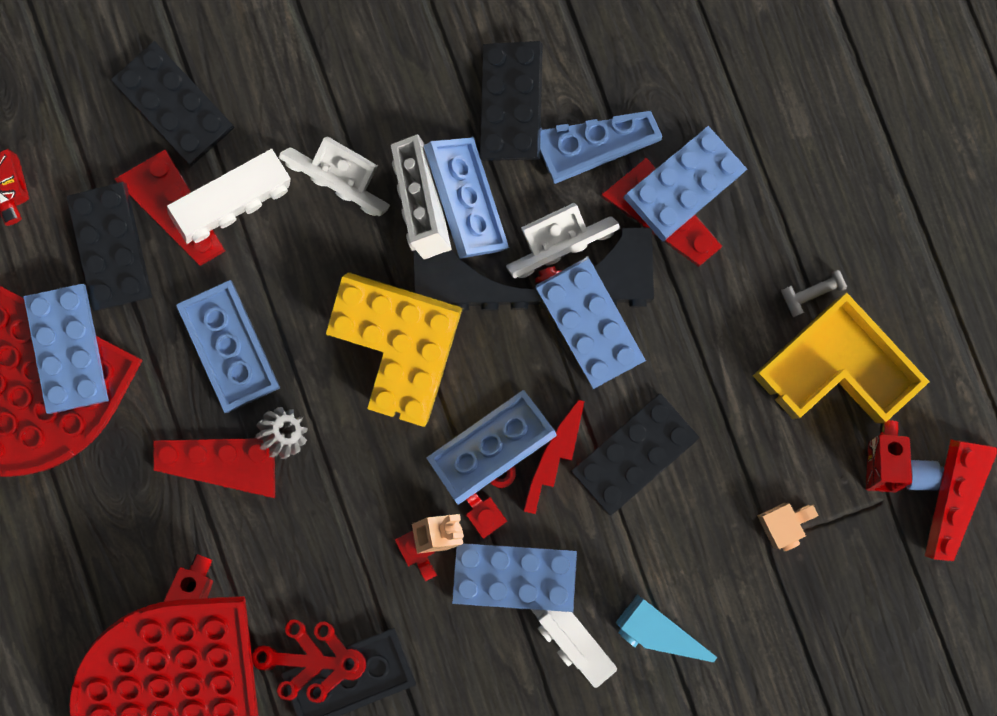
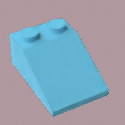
M638 594L616 621V624L621 628L618 633L634 647L639 643L647 649L714 662L717 659L713 653Z

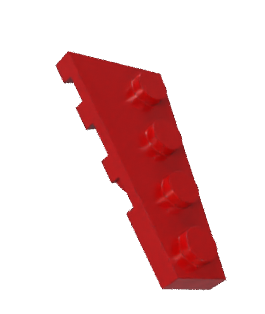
M166 150L115 178L117 183H127L129 195L200 266L226 251L214 230L209 231L210 235L206 239L198 243L191 241L186 244L168 215L167 205L188 195L191 191Z
M645 158L605 191L601 197L607 202L614 204L628 217L633 218L644 227L650 228L623 197L656 170V168ZM696 215L665 240L671 248L698 267L722 248V245Z

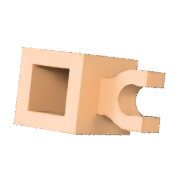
M782 503L757 516L772 547L776 549L783 548V551H788L800 545L799 539L806 536L800 524L819 515L814 505L808 504L794 512L790 503Z
M460 514L427 517L413 523L412 528L417 554L449 550L462 545L464 535L459 524L461 520Z

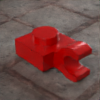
M475 493L466 499L473 508L466 515L483 539L507 522L490 496L482 501L478 494Z
M413 531L395 539L408 567L417 563L425 581L437 576L428 556L436 552L417 554Z

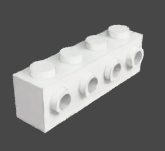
M417 134L391 144L394 159L392 166L398 179L397 191L402 200L403 209L401 211L407 225L408 233L406 237L412 251L416 250L423 259H427L452 249L441 199L424 150L425 144Z
M270 149L167 205L168 215L186 244L191 241L198 243L206 239L210 235L209 231L216 227L225 228L237 220L236 216L246 211L247 214L253 213L262 206L261 202L270 197L275 200L286 194L291 178L273 149Z

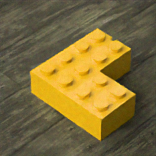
M348 272L342 276L326 334L384 352L368 410L394 417L396 412L401 413L400 420L425 427L432 412L463 308Z
M848 293L839 296L753 375L770 395H779L775 401L792 419L801 418L839 383L876 424L887 422L930 382Z

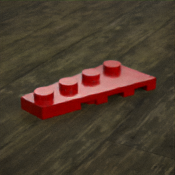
M261 439L154 441V471L275 498V457H269V448L260 449L261 444L264 443Z
M951 439L925 557L934 560L954 561L996 458L997 447Z

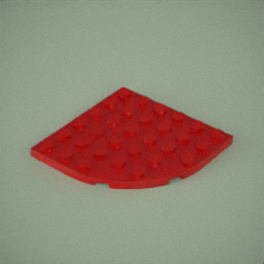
M0 286V476L14 477L30 475L56 467L73 458L91 444L112 418L143 360L96 336L109 401L47 414L24 298Z
M245 596L165 601L140 608L117 620L98 636L79 665L71 690L70 716H259Z

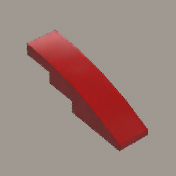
M578 400L555 431L557 436L550 440L544 450L530 484L523 509L524 512L536 514L541 486L554 487L560 458L572 460L585 401Z

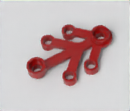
M290 620L285 626V632L289 637L297 640L307 655L277 653L274 648L265 645L257 647L252 654L253 665L263 671H270L276 665L305 667L290 682L284 681L278 686V696L288 701L295 699L298 691L323 669L334 671L321 684L315 683L308 687L306 695L311 702H323L327 694L342 680H356L362 676L366 668V660L363 654L354 649L347 650L335 635L334 627L327 622H319L314 628V635L317 639L326 641L336 657L324 656L307 634L304 623L298 620ZM298 624L300 627L299 632L293 635L291 629L293 625ZM327 626L328 634L322 637L320 630L322 627ZM265 652L267 659L264 663H260L259 656ZM349 659L354 661V667L351 670H347L345 666ZM290 685L292 692L286 697L284 695V688ZM319 687L321 695L318 699H315L313 691Z

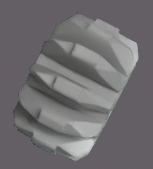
M283 407L276 408L274 412H266L263 415L264 420L259 421L256 425L261 432L257 433L255 438L261 439L264 442L261 444L260 449L269 448V457L279 455L281 459H286L290 454L295 455L301 450L300 446L304 445L307 441L302 434L306 433L308 428L300 426L303 417L294 418V409H289L285 412Z

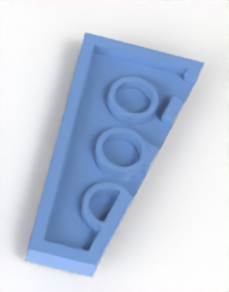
M651 111L613 116V119L588 120L583 124L568 126V124L556 125V128L542 130L541 128L540 154L553 183L556 184L662 140V134Z

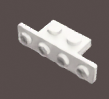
M328 136L323 138L314 160L291 147L282 151L279 155V159L285 161V165L288 168L297 172L302 171L309 175L310 179L317 185L328 186L336 191L338 197L346 201L352 200L359 204L361 209L369 215L381 216L390 207L388 203L366 191L378 165Z
M572 203L521 227L532 253L506 265L507 270L513 278L527 277L534 272V269L544 264H555L561 259V256L570 252H580L587 248V244L597 239L605 240L614 235V231L620 229L619 223L610 216L586 227L578 206Z
M532 610L542 624L538 627L540 633L548 642H551L553 639L561 648L557 653L568 667L573 663L577 669H580L593 687L597 688L617 671L615 664L572 612Z

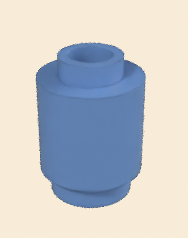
M911 460L912 484L906 486L908 490H939L944 467H940L938 461Z

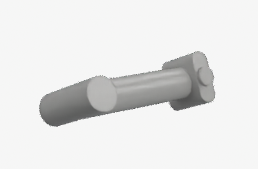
M838 270L834 271L831 275L832 278L796 294L792 286L781 290L792 316L795 317L804 313L800 305L836 288L838 291L847 289L841 272Z

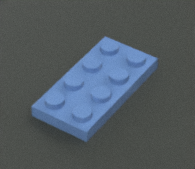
M707 126L631 189L623 198L663 242L739 178L747 168L715 132Z
M474 137L430 141L425 144L424 150L459 259L501 252L508 249L507 239Z
M589 257L536 285L537 291L593 389L646 361Z
M231 280L176 305L224 413H228L280 389L279 383Z
M79 284L24 296L46 413L52 414L109 401L86 285Z
M522 390L426 458L455 502L459 505L556 437L557 434L525 390Z
M478 544L459 545L456 549L452 604L573 612L577 551Z

